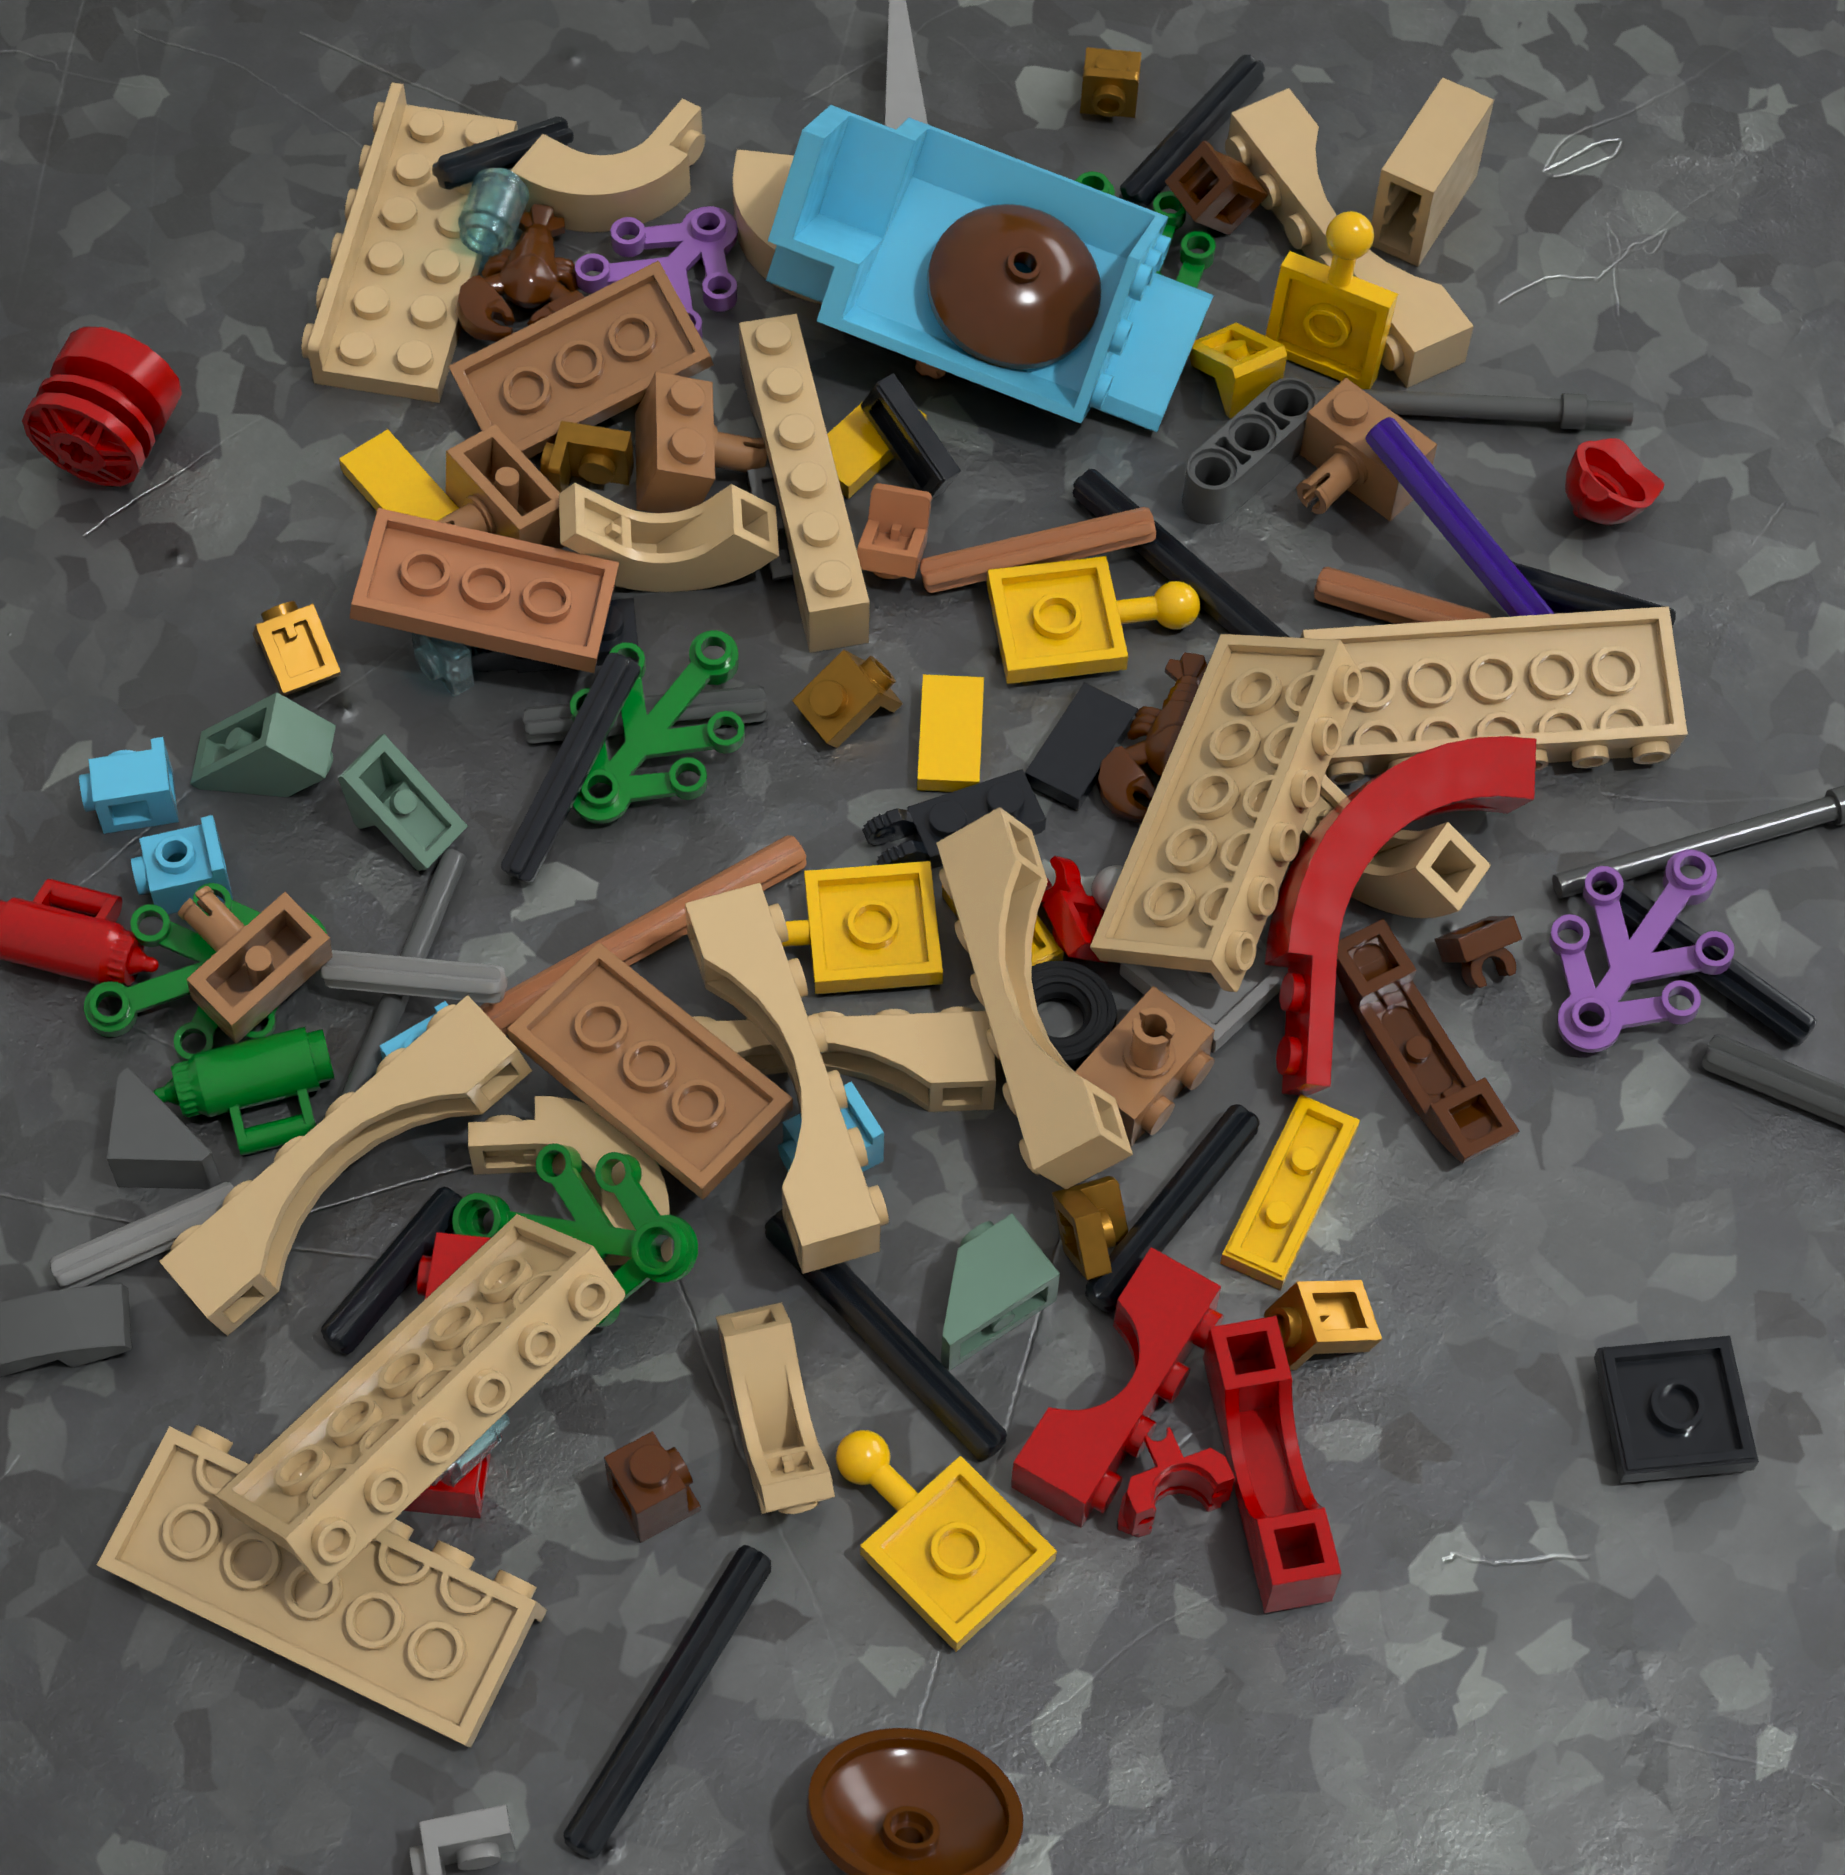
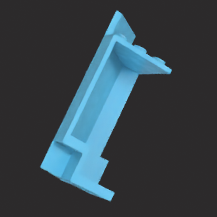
M833 105L827 107L801 132L768 238V242L777 246L766 281L821 302L822 306L817 322L1080 424L1091 407L1158 432L1214 297L1210 293L1156 273L1162 267L1172 238L1162 235L1168 216L912 118H908L895 130ZM1012 204L1027 206L1057 218L1071 228L1084 242L1099 272L1101 301L1092 329L1081 345L1062 360L1040 368L1007 369L976 359L957 346L943 331L935 318L928 298V266L936 244L943 233L965 214L992 205ZM1014 263L1018 271L1031 273V269L1022 263Z

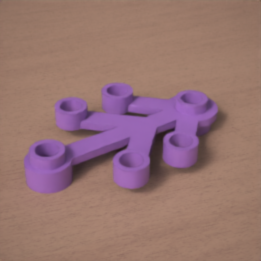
M711 206L700 207L691 211L685 216L682 223L644 227L643 223L636 218L624 217L618 219L611 227V243L613 250L620 256L634 257L642 253L644 249L677 248L668 257L609 263L604 256L599 254H586L580 257L575 264L577 286L582 291L592 294L659 260L702 339V320L692 307L687 272L698 260H702L706 274L702 283L703 302L706 307L717 312L727 311L734 307L737 302V282L728 273L725 256L737 241L738 228L736 220L726 210ZM624 235L636 236L635 238L630 240H625L621 238ZM590 271L600 272V274L597 276L585 275L587 272ZM716 289H725L728 292L724 294H715L712 291Z
M1687 849L1677 852L1669 859L1663 876L1664 890L1630 940L1619 902L1624 885L1622 876L1617 870L1608 866L1596 867L1587 874L1583 896L1586 902L1594 909L1609 970L1597 988H1595L1584 953L1590 936L1588 924L1581 917L1571 914L1563 915L1555 920L1551 928L1549 943L1552 950L1560 956L1570 995L1559 1009L1557 1026L1561 1037L1569 1046L1587 1053L1600 1052L1616 1042L1621 1029L1669 1021L1673 1024H1686L1696 1017L1701 1003L1700 992L1692 983L1683 980L1669 983L1664 988L1662 996L1622 1002L1620 1000L1631 984L1701 971L1708 975H1718L1729 968L1734 955V944L1726 934L1718 931L1704 933L1698 938L1696 945L1654 952L1686 905H1698L1707 900L1711 895L1717 878V870L1713 860L1708 855L1698 850ZM1685 865L1699 868L1703 875L1697 879H1690L1681 873L1680 868ZM1598 881H1606L1613 886L1615 891L1609 895H1601L1594 891L1592 885ZM1565 929H1571L1580 935L1581 940L1574 944H1568L1559 938L1558 933ZM1707 946L1719 947L1725 957L1717 961L1710 960L1703 954L1702 949ZM1674 995L1685 996L1691 1002V1007L1686 1010L1675 1009L1671 1006L1668 999ZM1585 1011L1596 1012L1601 1017L1602 1023L1597 1026H1587L1581 1022L1579 1015Z

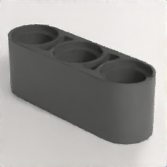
M1298 378L1279 379L1268 386L1195 450L1189 457L1186 467L1182 497L1184 512L1198 523L1209 525L1221 523L1299 456L1307 413L1318 403L1316 390L1309 383Z

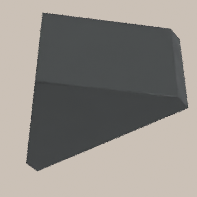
M129 1067L121 1071L117 1075L107 1161L117 1187L210 1189L221 1182L212 1152Z

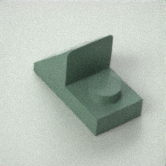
M385 734L379 735L338 777L354 824L359 829L376 825L417 871L428 869L468 827Z

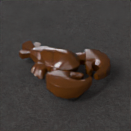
M533 204L529 212L519 211L515 218V226L522 230L523 233L516 242L515 248L513 250H494L481 272L482 276L486 278H482L480 275L472 276L460 287L455 311L462 329L475 339L497 342L513 334V328L507 327L513 326L515 322L513 312L501 295H504L509 301L520 308L537 309L542 307L527 322L528 326L584 298L583 294L577 291L579 287L576 282L575 264L573 261L562 257H555L552 237L565 233L564 218L554 217L552 207ZM494 320L502 321L506 326L500 325Z
M1184 652L1180 660L1169 659L1165 667V673L1176 683L1175 686L1170 688L1168 697L1163 702L1162 710L1155 707H1141L1135 714L1136 718L1133 719L1130 725L1131 729L1127 733L1130 740L1147 736L1146 740L1126 748L1123 746L1115 747L1102 760L1097 788L1103 804L1118 818L1134 822L1143 821L1148 808L1135 801L1133 794L1139 793L1144 795L1151 802L1156 788L1141 769V766L1149 764L1150 768L1158 776H1162L1208 666L1204 655Z

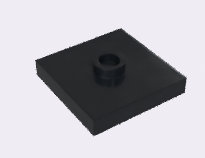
M1730 1335L1597 1349L1594 1360L1620 1483L1751 1471L1755 1469L1759 1460Z

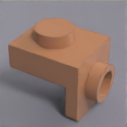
M876 483L873 486L868 521L857 547L861 570L872 571L875 575L886 579H898L901 577L915 579L927 543L932 502L931 493Z

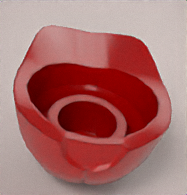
M1617 438L1586 441L1577 447L1566 472L1565 492L1576 517L1607 526H1614L1632 520L1648 508L1663 491L1665 483L1643 466L1626 443Z

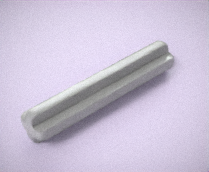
M332 950V958L321 967L320 971L325 985L329 988L462 1000L469 995L474 1002L494 1004L504 999L505 989L508 985V978L505 975L504 968L500 965Z
M230 1182L221 1183L53 1256L49 1263L60 1290L84 1287L171 1249L173 1242L182 1232L194 1225H202L223 1207L222 1204L225 1197L234 1186Z

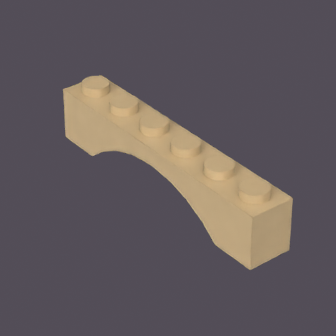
M1289 88L1231 112L1228 139L1225 141L1226 155L1245 163L1267 192L1268 196L1261 202V205L1267 210L1271 209L1280 220L1292 246L1296 249H1302L1309 259L1331 266L1333 253L1326 242V230L1331 220L1337 215L1326 199L1318 176L1316 142L1319 126ZM1371 250L1356 260L1353 276L1398 293L1381 363L1387 370H1393L1406 388L1466 361L1474 326L1442 285L1416 277L1384 261Z
M797 314L740 322V367L751 412L761 432L775 482L787 538L797 602L809 652L869 643L870 601Z
M999 807L937 842L944 867L940 869L939 877L946 893L954 901L959 918L955 922V931L960 943L970 955L975 972L970 977L971 986L976 997L986 1009L991 1026L986 1031L987 1040L993 1053L1001 1061L1007 1080L1002 1087L1003 1095L1009 1108L1019 1121L1023 1139L1019 1141L1022 1158L1034 1174L1042 1175L1064 1189H1068L1132 1156L1133 1153L1116 1099L1078 1075L1067 1065L1051 1043L1039 1016L1032 984V940L1037 912L1048 881L1032 830Z
M761 883L685 903L687 935L705 988L732 1004L762 1031L780 1055L795 1088L801 1114V1128L795 1157L782 1185V1211L802 1274L880 1252V1226L889 1224L884 1197L878 1185L867 1187L861 1167L868 1166L865 1144L858 1127L847 1129L841 1110L848 1108L845 1088L838 1070L827 1072L821 1053L828 1051L824 1028L817 1013L809 1016L806 1014L801 997L808 996L807 983L799 959L787 960L782 942L788 941L789 937L780 905L777 903L768 906Z
M467 995L458 1004L448 1005L438 1011L429 1021L426 1031L407 1048H399L387 1055L378 1065L376 1074L356 1092H348L336 1099L326 1111L325 1118L305 1136H297L285 1143L276 1153L274 1162L254 1180L244 1181L234 1187L225 1197L222 1204L223 1207L202 1225H194L182 1232L173 1242L171 1251L159 1262L207 1319L226 1336L230 1335L279 1292L286 1259L302 1223L322 1193L349 1165L378 1144L413 1127L450 1117L482 1115L532 1072V1069L517 1047Z
M957 1006L944 1009L940 1013L910 1014L901 1009H887L875 1015L845 1016L842 1013L833 1011L817 1013L822 1022L827 1040L828 1051L821 1053L827 1072L838 1070L839 1074L874 1082L904 1095L928 1112L994 1110L996 1088L995 1058L986 1036L987 1029L991 1027L986 1011H974L968 1007ZM704 1016L693 1017L762 1074L787 1072L780 1055L762 1031L748 1018L746 1020L716 1021Z

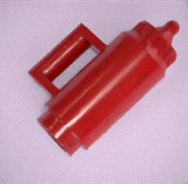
M48 878L33 901L17 897L11 898L8 902L0 900V960L97 985L112 981L129 986L134 982L138 973L143 971L153 973L159 967L157 959L146 955L144 946L139 943L132 931H128L121 924L115 923L122 909L123 900L121 896ZM53 906H57V907L69 909V910H72V911H68V910L56 908V907H53Z

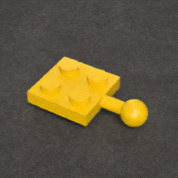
M1347 211L1335 216L1326 230V242L1333 253L1331 266L1319 263L1292 251H1289L1280 266L1265 336L1285 346L1287 360L1341 382L1347 378L1361 389H1371L1378 376L1398 293L1353 276L1356 260L1365 255L1373 244L1374 230L1371 222L1363 214Z
M1106 556L987 570L986 584L1007 684L1127 670L1129 656L1122 624L1157 620L1168 629L1179 630L1191 625L1200 611L1198 594L1190 585L1180 581H1172L1162 585L1154 596L1116 600Z
M930 861L804 871L808 920L785 921L789 940L782 942L783 947L811 946L815 994L943 984V968Z
M869 1430L854 1431L845 1436L838 1445L836 1464L841 1475L849 1482L857 1485L870 1484L897 1511L896 1514L860 1545V1555L956 1652L1056 1560L1057 1550L961 1455L918 1493L890 1465L889 1447L885 1440L877 1433Z

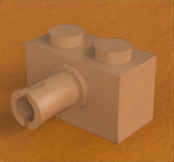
M655 372L635 412L636 510L653 513H671L690 509L703 503L715 481V467L747 473V470L765 467L767 452L763 438H751L717 431V427L714 425L713 382Z
M1345 378L1307 413L1300 455L1318 469L1298 484V497L1306 508L1316 498H1319V501L1312 507V512L1323 514L1329 509L1331 504L1348 490L1387 520L1391 521L1414 499L1368 445L1365 438L1366 435L1381 420L1387 417L1394 418L1432 465L1438 444Z
M496 424L446 451V494L459 509L439 519V522L558 549L565 547L560 544V492Z
M205 886L198 890L195 896L199 899L197 904L209 916L191 898L181 906L178 916L185 920L216 953L186 980L191 998L235 1043H238L332 958L331 940L286 892L281 894L245 926L214 894V891L209 886Z
M1152 986L1075 1072L1116 1099L1130 1147H1132L1145 1131L1150 1135H1154L1163 1127L1174 1110L1175 1104L1172 1101L1185 1086L1190 1090H1194L1206 1078L1215 1061L1210 1056L1215 1030L1159 989Z

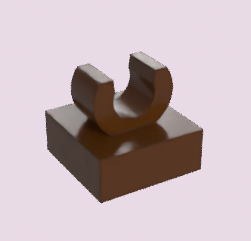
M1488 916L1434 939L1443 963H1462V977L1470 988L1487 986L1486 979L1482 973V965L1488 957L1494 961L1499 976L1516 974L1515 958L1509 950L1504 948L1522 940L1514 916Z

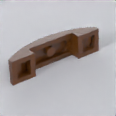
M1383 918L1339 940L1336 974L1357 1019L1390 1076L1425 1125L1444 1147L1463 1164L1516 1137L1520 1131L1486 1077L1478 1081L1475 1080L1413 983L1417 970Z

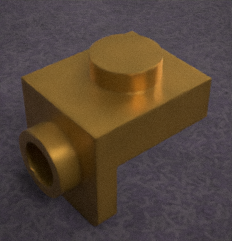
M846 650L838 654L792 700L824 741L835 748H838L880 706L894 713L903 704L890 689L896 683V680L882 663L873 656L863 660Z

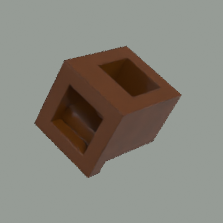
M1204 140L1165 180V183L1195 222L1230 235L1268 196L1245 163L1215 151L1212 145Z
M653 1431L604 1456L608 1487L640 1543L701 1511V1505L689 1485L693 1484V1480L682 1456L675 1447L665 1450Z

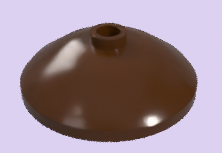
M1001 204L986 206L965 214L943 233L936 244L928 266V298L935 318L943 331L966 353L997 367L1019 370L1035 369L1062 360L1081 345L1092 329L1098 315L1101 301V283L1096 263L1090 251L1079 236L1063 222L1050 214L1031 207ZM1014 263H1022L1031 269V273L1018 271Z
M887 1728L862 1733L847 1739L830 1750L822 1758L812 1775L807 1795V1819L814 1839L826 1856L848 1875H1002L1016 1856L1023 1831L1022 1805L1013 1784L1005 1773L987 1756L968 1744L927 1730Z

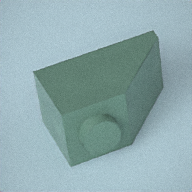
M276 692L201 731L190 784L200 790L289 797L326 778L333 763L331 748L336 725Z
M1013 1213L995 1225L991 1221H987L976 1226L962 1239L957 1250L942 1334L941 1363L948 1371L1057 1301L1060 1273Z

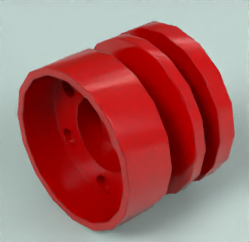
M82 327L71 332L53 363L50 371L51 377L44 379L41 383L36 397L31 400L25 411L22 423L26 436L37 450L59 468L80 479L95 484L121 487L134 482L145 459H147L154 446L155 436L161 434L177 406L182 390L179 378L169 364L147 345L127 334L105 327Z

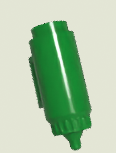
M301 1027L195 1053L187 1061L175 1063L171 1066L173 1077L164 1087L155 1089L153 1093L163 1103L168 1102L180 1106L183 1117H192L200 1114L213 1117L230 1112L241 1156L283 1146L289 1140L297 1136H305L316 1126L308 1093L321 1090L319 1083L335 1080L323 1029L307 1033L306 1028ZM289 1097H299L302 1114L245 1128L241 1109Z

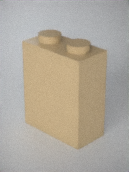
M1442 77L1381 170L1371 222L1374 230L1372 247L1417 267L1420 265L1478 174L1494 99Z

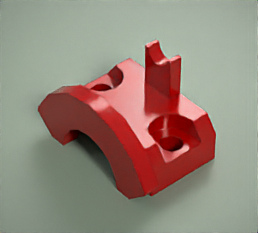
M1170 1427L1167 1428V1436L1162 1441H1154L1148 1435L1144 1436V1442L1155 1467L1131 1476L1128 1490L1122 1497L1117 1530L1138 1538L1150 1534L1156 1513L1155 1505L1167 1495L1184 1494L1192 1496L1202 1503L1207 1512L1221 1508L1222 1503L1230 1499L1235 1480L1226 1457L1212 1448L1183 1457Z

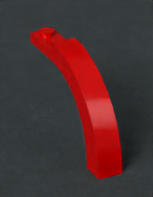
M1511 736L1478 737L1446 743L1418 753L1369 780L1344 798L1321 820L1302 845L1286 874L1278 894L1277 905L1273 911L1268 931L1264 963L1265 965L1288 968V973L1282 980L1279 995L1281 1009L1286 1011L1285 1036L1278 1045L1276 1055L1277 1071L1283 1075L1282 1094L1296 1096L1302 1094L1307 1097L1331 1087L1339 935L1345 910L1353 890L1367 865L1385 843L1411 822L1453 811L1475 810L1508 814L1533 801L1535 795L1537 739Z

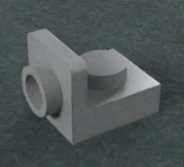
M501 1805L420 1821L423 1845L410 1847V1858L413 1875H446L444 1865L457 1863L460 1870L482 1869L499 1863L501 1861L500 1854L516 1851L507 1806Z

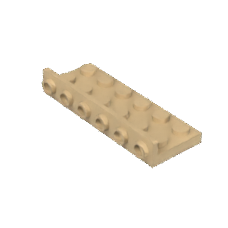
M391 83L386 101L378 102L374 111L373 133L375 136L372 145H364L361 151L359 161L361 180L358 189L351 188L347 195L345 205V219L347 223L344 233H336L332 242V270L330 277L322 278L318 285L316 297L318 314L315 324L308 323L303 332L302 356L310 360L314 384L440 403L449 372L448 366L451 365L462 328L455 311L460 287L472 276L478 274L508 170L447 190L439 186L437 177L432 174V165L438 162L439 157L517 130V121L407 105L404 84Z
M1669 606L1303 630L1300 637L1341 640L1362 673L1361 694L1358 700L1352 704L1341 732L1340 747L1332 755L1325 775L1337 785L1361 781L1365 775L1381 774L1418 753L1443 744L1478 737L1511 736L1537 739L1535 771L1554 762L1572 761L1573 767L1593 768L1608 763L1610 759L1633 757V762L1637 764L1659 763L1669 759L1671 754L1676 752L1688 735Z
M1234 634L1220 635L1090 945V948L1100 961L1211 973L1224 991L1238 992L1246 970L1250 969L1254 963L1256 945L1266 920L1273 913L1277 905L1278 890L1289 862L1297 855L1300 842L1299 837L1309 812L1318 802L1321 782L1331 757L1340 747L1341 732L1352 704L1358 700L1361 694L1362 673L1341 640Z
M516 1214L215 1496L231 1516L293 1553L315 1581L325 1585L623 1301L625 1291L594 1246Z
M199 1425L195 1426L191 1436L169 1426L97 1566L471 1748L533 1621L536 1620L541 1623L547 1612V1609L532 1600L536 1587L500 1569L494 1581L470 1570L475 1560L474 1557L442 1541L437 1540L432 1551L409 1541L414 1529L396 1519L376 1536L329 1583L322 1585L310 1576L293 1553L231 1516L215 1496L249 1465L228 1454L233 1442Z

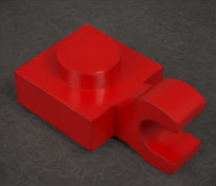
M1052 857L1050 863L1055 870L1056 880L1052 886L1047 878L1048 883L1041 902H1045L1043 907L1053 925L1052 934L1054 940L1068 957L1108 963V961H1100L1090 948L1105 911L1100 908L1093 896L1086 894L1081 883L1080 871L1075 862L1068 858Z

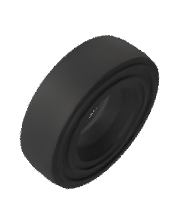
M1048 961L1032 966V984L1037 1007L1048 999L1063 998L1075 1003L1082 1011L1084 1022L1076 1033L1060 1038L1048 1035L1051 1043L1067 1065L1076 1071L1116 1027L1117 1009L1114 997L1104 980L1085 966L1068 961Z

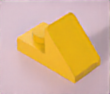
M1236 322L1195 340L1189 358L1193 367L1215 378L1225 413L1231 419L1268 386L1279 379H1283L1287 353L1283 344Z

